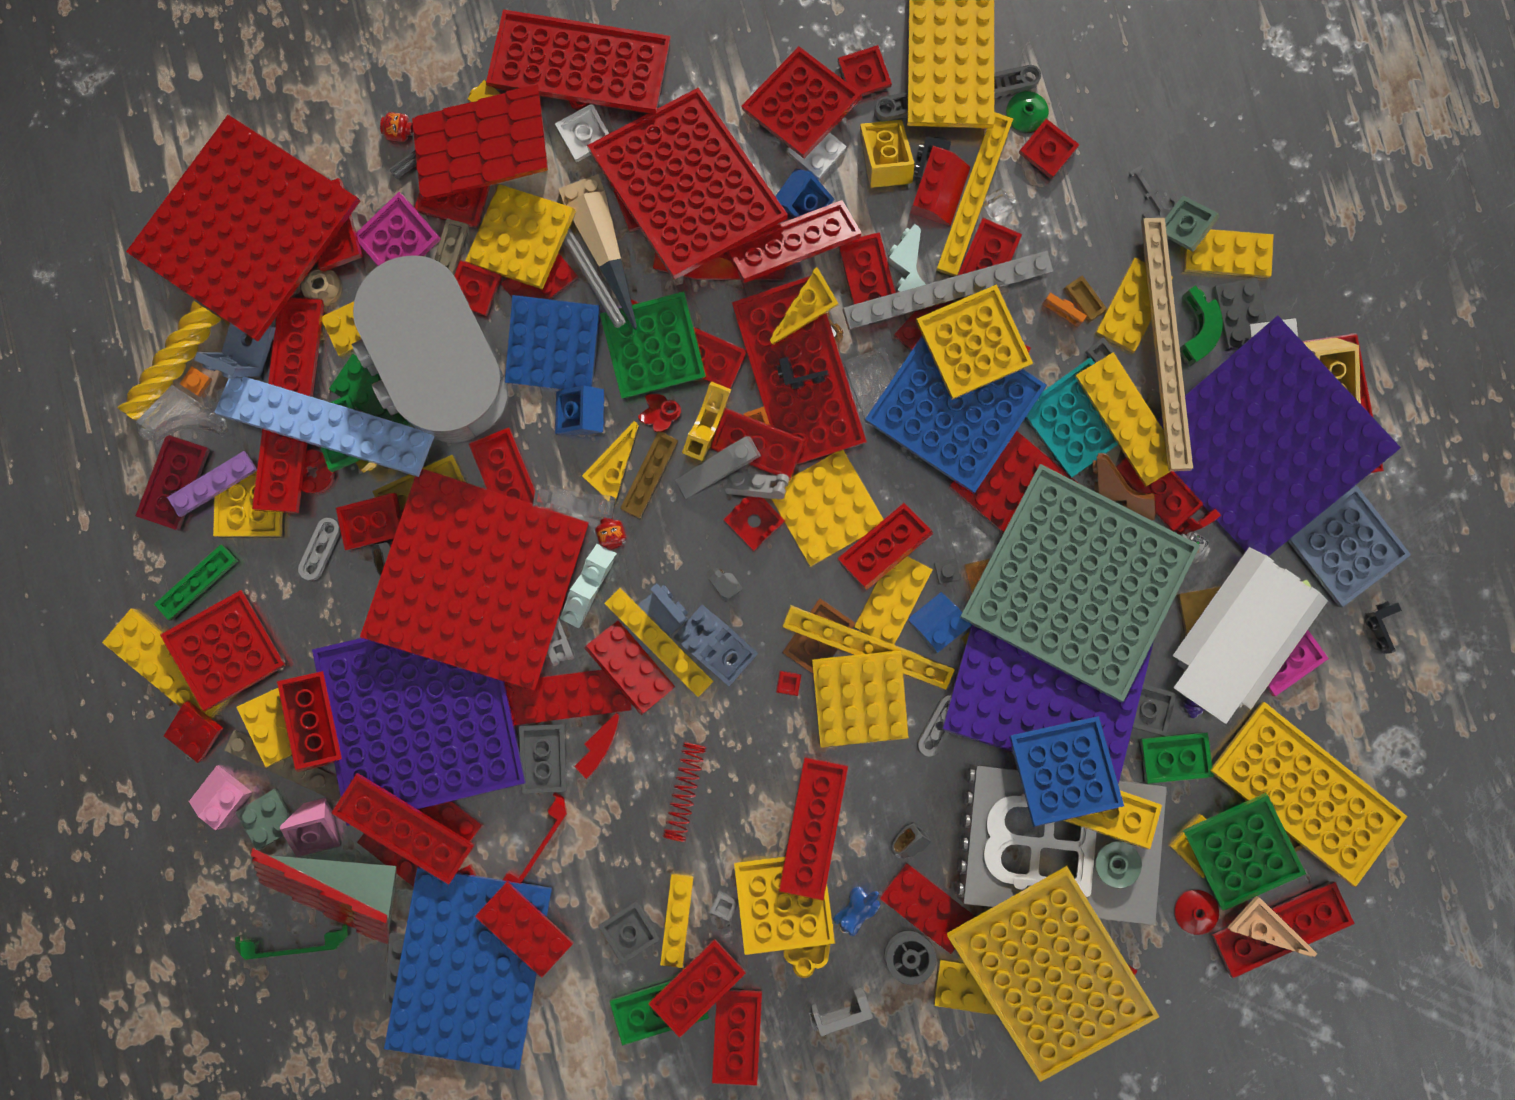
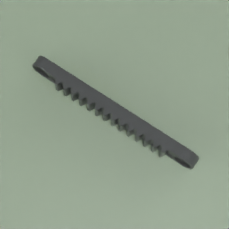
M1026 65L994 72V99H997L999 96L1005 97L1008 94L1014 95L1017 92L1035 88L1041 79L1040 69L1034 65ZM1028 72L1033 73L1036 79L1029 82L1024 78V74ZM908 92L880 98L875 105L876 117L881 121L899 118L906 119ZM883 104L889 105L891 112L888 114L882 113L880 106Z

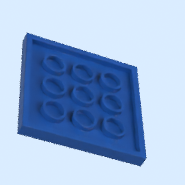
M512 295L505 383L563 390L583 385L593 387L600 305Z
M1099 716L1009 736L1033 827L1124 807Z

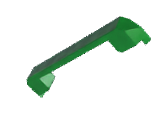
M343 924L342 929L328 931L324 935L325 944L260 951L257 939L240 941V936L235 937V948L245 960L336 950L348 936L347 925Z

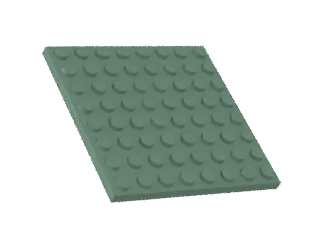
M1040 464L960 618L1122 703L1200 545Z

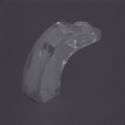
M536 484L533 506L573 516L612 519L615 497L579 493L556 486Z

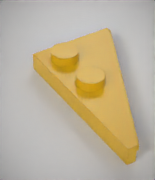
M818 267L813 270L809 280L802 287L800 294L786 312L784 319L773 332V336L770 339L773 345L839 305Z
M635 421L582 475L612 505L616 503L639 427Z

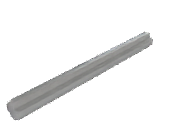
M569 228L564 238V243L616 328H619L625 324V320Z

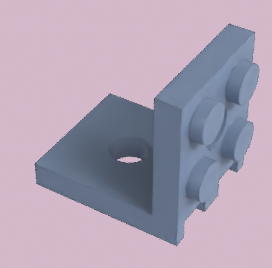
M230 323L221 353L197 352L195 361L202 363V367L205 369L221 371L222 376L230 379H235V376L239 378L261 376L276 327L270 325L258 342L252 338V343L248 346L245 343L247 334Z
M656 583L651 588L652 593L639 603L638 606L649 617L655 618L657 625L670 636L688 621L685 616L688 612L679 601L674 604L671 600L673 594L665 585L660 587ZM620 620L622 625L646 653H651L652 651Z
M703 605L694 612L691 618L673 637L728 686L736 680L758 654L736 632ZM733 654L732 658L726 661L727 657Z

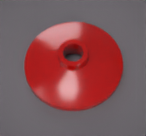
M1194 889L1183 893L1178 898L1174 908V915L1178 925L1184 931L1193 935H1203L1210 932L1216 926L1219 919V907L1212 895L1203 890ZM1199 909L1203 912L1201 917L1196 916V911Z

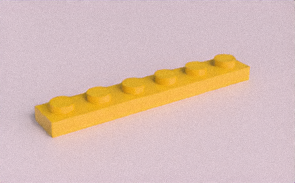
M621 588L604 603L697 697L714 682Z

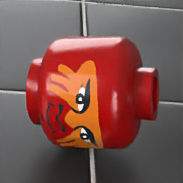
M389 112L385 117L381 118L380 132L389 141L405 142L408 140L409 135H413V124L406 114Z
M613 517L601 519V524L595 528L599 545L609 550L622 547L623 542L626 540L622 522L620 520H613Z

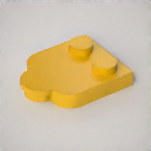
M830 944L788 949L783 951V955L788 963L793 964V971L798 977L808 978L814 973L815 968H822L827 964Z

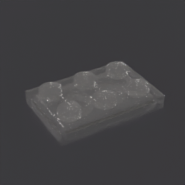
M884 347L843 361L864 420L895 376Z

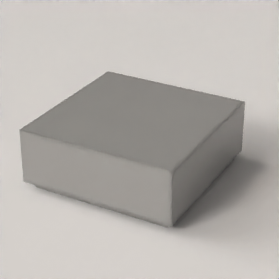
M718 891L709 913L730 922L738 900Z

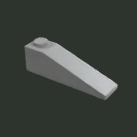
M746 436L675 481L685 499H688L759 458L761 455L751 437Z

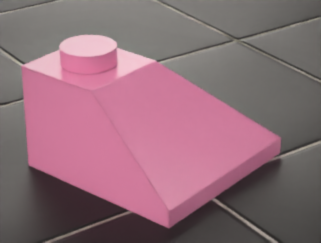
M326 798L303 803L280 826L282 834L296 857L340 846L335 818L331 814L332 809Z

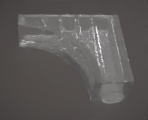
M173 385L136 421L139 429L138 433L148 441L151 439L157 444L166 436L184 429H205L221 436L228 431L225 419Z

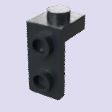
M926 136L924 144H919L917 156H920L921 159L920 164L916 163L913 176L917 177L915 184L920 185L926 155L931 153L932 147L936 146L949 151L951 141H946L943 137L937 136L932 138Z
M788 357L779 359L780 365L777 366L779 377L784 378L785 385L787 387L791 386L792 389L804 387V383L812 381L813 384L825 382V377L830 376L829 371L825 370L795 378L791 360Z
M1385 601L1375 605L1377 609L1365 614L1367 616V625L1375 634V642L1378 649L1383 654H1390L1396 652L1382 619L1402 610L1398 602L1389 603V601Z

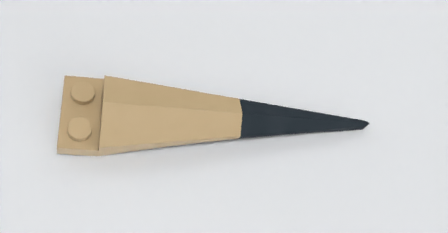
M596 174L559 188L558 190L564 205L573 207L576 210L572 220L610 285L632 327L637 330L609 204L599 175Z

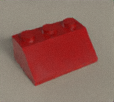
M933 146L910 214L950 227L971 167L954 152Z

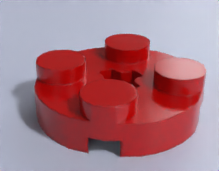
M314 449L306 451L301 491L309 494L323 493L333 484L335 474L329 471L322 452ZM311 467H317L316 477L308 476Z

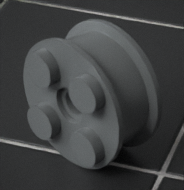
M900 932L889 940L885 948L886 966L891 975L903 984H920L927 980L935 969V950L928 939L918 932ZM909 955L914 956V958L911 961L907 960V957Z

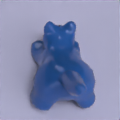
M856 887L850 892L848 906L833 918L835 924H840L842 933H849L850 936H855L863 922L877 913L880 908V902L876 900L879 892L874 891L868 895L862 887Z

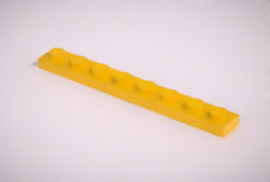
M994 112V127L987 128L936 271L953 277L957 276L1013 118Z
M790 605L782 624L783 628L854 655L900 650L904 674L945 690L955 670L953 667L792 605Z

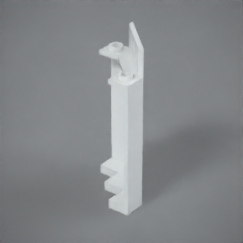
M1250 547L1173 654V657L1179 661L1177 665L1185 670L1174 686V689L1225 724H1227L1238 707L1241 708L1244 705L1250 710L1328 602L1315 588L1305 585L1287 569L1280 568L1273 563L1274 560Z

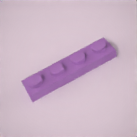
M243 451L167 498L177 515L182 517L255 473L257 469L247 452Z

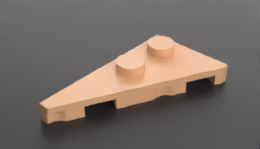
M1257 896L1227 927L1230 931L1311 957L1317 955L1292 928Z

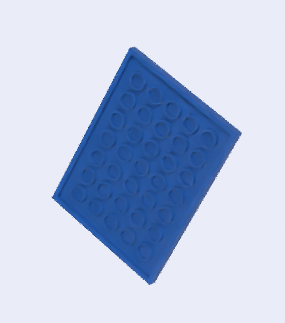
M419 866L417 867L384 1049L520 1070L537 973L475 917L507 881L456 873L448 885ZM509 882L547 917L552 888Z

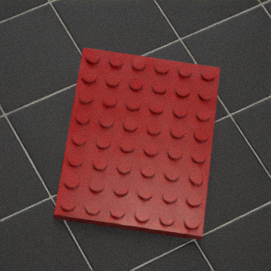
M699 87L657 108L656 114L648 113L587 145L588 151L674 280L781 223L788 217L784 208Z

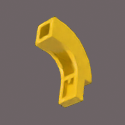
M714 382L709 384L699 415L693 428L688 433L682 451L683 454L703 461L710 448L732 389Z

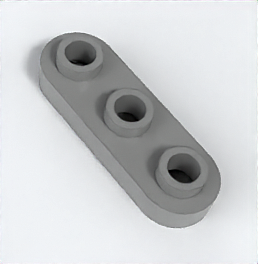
M324 518L317 524L298 567V572L303 579L313 581L321 576L341 532L339 523L336 520ZM329 526L333 527V531L331 533H327V528ZM323 546L324 551L319 554L318 548ZM311 566H314L315 571L312 574H310L309 568Z
M951 695L942 698L918 741V749L925 756L931 757L938 754L949 735V732L942 729L937 730L936 723L939 721L944 723L947 713L946 705L950 702ZM927 741L932 742L933 746L931 749L925 748Z

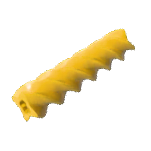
M193 301L190 313L180 319L178 330L167 337L165 348L154 355L152 366L142 372L139 384L132 387L127 393V402L119 405L117 408L133 420L146 426L148 416L158 409L161 398L171 391L173 380L183 374L186 362L196 356L199 344L208 339L211 327L218 324L221 318Z

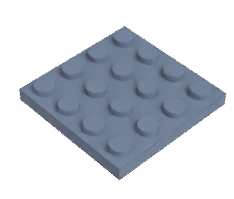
M1357 485L1288 540L1339 607H1344L1411 556Z

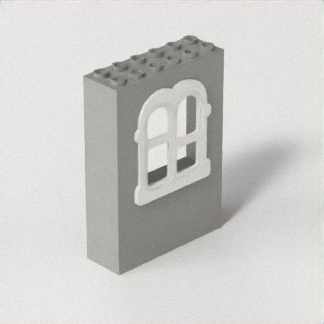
M970 764V769L967 768L965 776L966 782H969L968 791H964L963 804H967L966 813H962L961 818L964 836H960L959 849H962V857L958 858L957 872H960L959 881L955 882V894H958L959 900L964 904L994 907L1046 878L1039 874L1040 851L1042 848L1071 850L1078 852V867L1075 880L1099 919L1155 925L1167 787L1119 781L1118 786L1121 791L1161 804L1162 808L1151 849L1147 850L1130 844L1138 851L1141 857L1142 869L1140 876L1128 887L1114 888L1105 884L1100 879L1096 871L1095 862L1097 854L1103 846L1110 842L1121 840L1081 827L1079 841L1057 840L1053 835L1054 823L1045 824L1042 837L1012 834L1005 826L1004 819L1006 813L1013 807H1028L1018 769ZM1017 844L1026 845L1031 848L1030 866L1027 874L1012 873L1003 867L1001 855L1006 847ZM1117 859L1113 862L1114 868L1119 867L1120 861Z

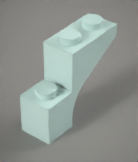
M916 224L911 229H905L900 237L902 239L898 246L894 244L887 254L889 256L888 265L905 276L895 286L898 289L896 293L926 285L919 277L916 268L921 233L920 228Z
M596 544L585 561L581 575L569 591L560 617L561 620L577 628L581 627L603 580L612 567L617 553Z

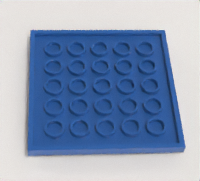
M921 336L864 421L974 494L1047 385L1022 369L952 400L923 336Z

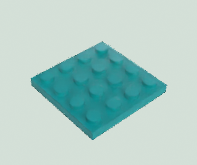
M1091 357L1045 389L1025 417L1070 478L1092 464L1093 460H1097L1098 453L1106 454L1118 445L1075 378L1077 374L1095 364Z

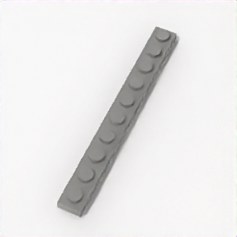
M1048 251L844 307L842 310L847 328L850 330L964 298L996 284L999 288L1053 272Z

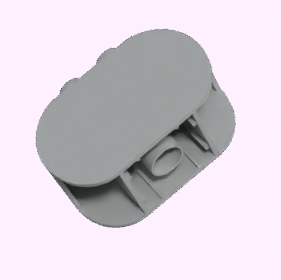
M423 256L394 258L373 269L359 286L354 300V322L362 339L352 343V347L363 368H367L372 376L379 373L382 380L373 383L372 388L384 409L387 408L391 416L399 412L416 429L433 435L434 440L440 442H465L488 431L498 421L505 409L508 399V387L490 346L452 272L442 263Z

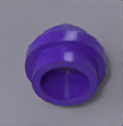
M1189 698L1184 700L1183 706L1192 719L1205 711V709Z

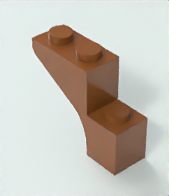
M1098 453L1097 460H1093V471L1098 473V481L1094 483L1095 492L1112 501L1126 500L1123 501L1124 507L1150 520H1155V493H1142L1129 487L1110 457L1105 453Z

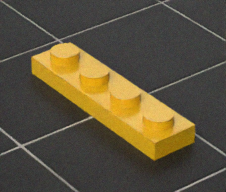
M671 874L660 963L662 966L683 968L694 876Z

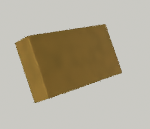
M1083 275L1064 288L1079 311L1087 315L1085 319L1088 323L1108 310Z

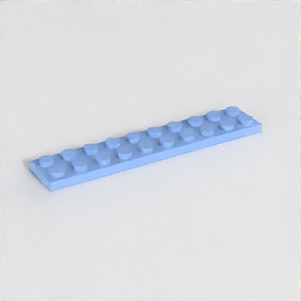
M235 376V379H228L214 412L225 418L417 477L420 475L434 439L433 435L419 429L248 377L239 378Z

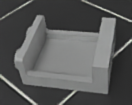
M863 988L854 990L858 1001L857 1004L820 1016L816 1004L812 1005L813 1012L809 1013L814 1031L819 1030L822 1037L872 1019L873 1016Z

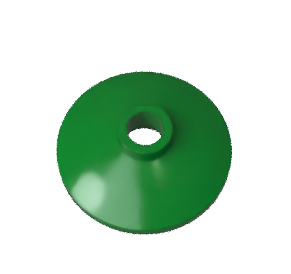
M1023 91L1014 95L1006 109V116L1013 118L1011 126L1023 133L1035 132L1044 120L1048 119L1049 108L1045 99L1031 91ZM1025 107H1031L1033 111L1028 112Z

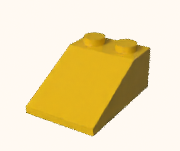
M893 120L860 124L866 173L870 188L913 183L915 164L903 121Z

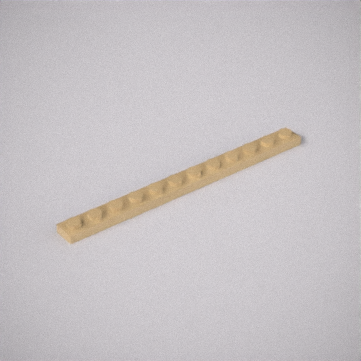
M1143 218L1141 227L1168 471H1190L1193 469L1165 218Z

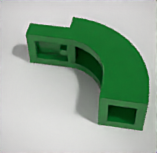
M1196 285L1183 295L1198 320V330L1195 337L1180 347V352L1189 366L1200 361L1214 349L1221 336L1223 326L1222 313L1218 302L1214 299L1208 303L1205 293L1198 289Z

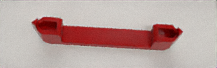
M557 792L553 793L556 799L550 806L548 814L557 820L521 875L518 876L514 872L508 871L502 881L522 883L567 814L563 796Z

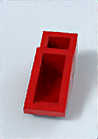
M615 713L584 744L590 751L574 767L585 779H588L596 771L607 756L618 731L621 719L619 713Z

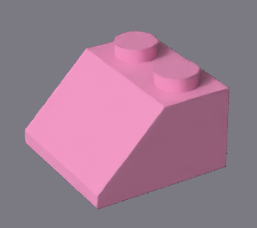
M217 765L189 800V803L200 819L214 830H219L228 825L236 815L235 812L243 806L253 792Z

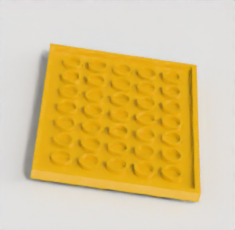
M1067 866L947 933L951 943L1040 1082L1159 1018L1156 1009Z

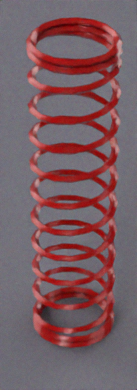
M686 742L683 743V747L699 751L682 750L681 752L700 760L680 759V762L698 769H677L697 778L679 776L675 778L695 787L674 785V788L692 795L672 794V797L691 804L670 803V805L689 813H667L688 822L666 821V823L686 831L665 829L662 835L666 839L685 842L686 837L677 833H686L688 830L678 824L690 823L688 819L679 815L692 814L690 810L681 806L688 807L694 805L693 802L682 797H695L696 795L686 789L698 788L696 784L687 780L700 779L698 775L688 771L702 770L701 767L689 762L704 761L701 757L691 753L702 754L706 752V747Z

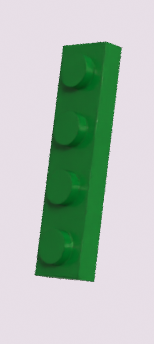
M219 545L154 605L169 621H172L236 564L238 560L224 545Z

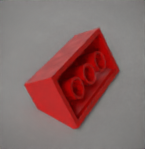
M323 671L277 681L296 772L342 760Z

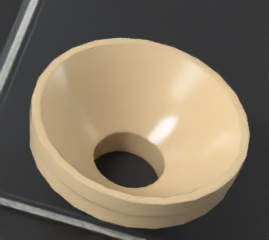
M317 267L309 271L302 281L301 288L306 299L323 300L325 307L338 300L342 292V283L339 276L331 269L323 272ZM317 278L324 280V286L321 289L313 288V281Z

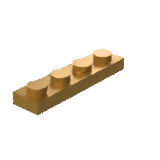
M663 432L657 433L620 507L621 510L639 519L641 518L676 448L677 439Z

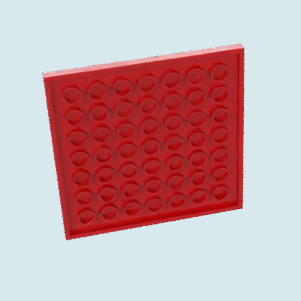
M227 115L126 252L258 342L360 203V199L235 118Z
M422 468L419 477L415 476L360 638L535 691L589 522Z

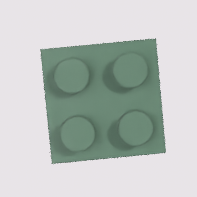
M1183 195L1165 218L1167 238L1193 252L1220 216L1217 212Z
M277 788L235 812L258 851L284 836L280 826L292 815Z

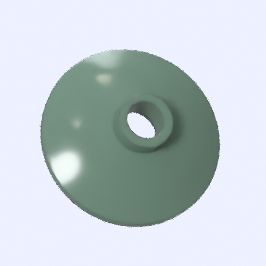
M1114 841L1101 848L1097 854L1095 866L1098 876L1105 884L1114 888H1125L1132 885L1140 876L1142 861L1138 851L1133 846L1125 842ZM1118 859L1120 865L1114 868L1113 862Z

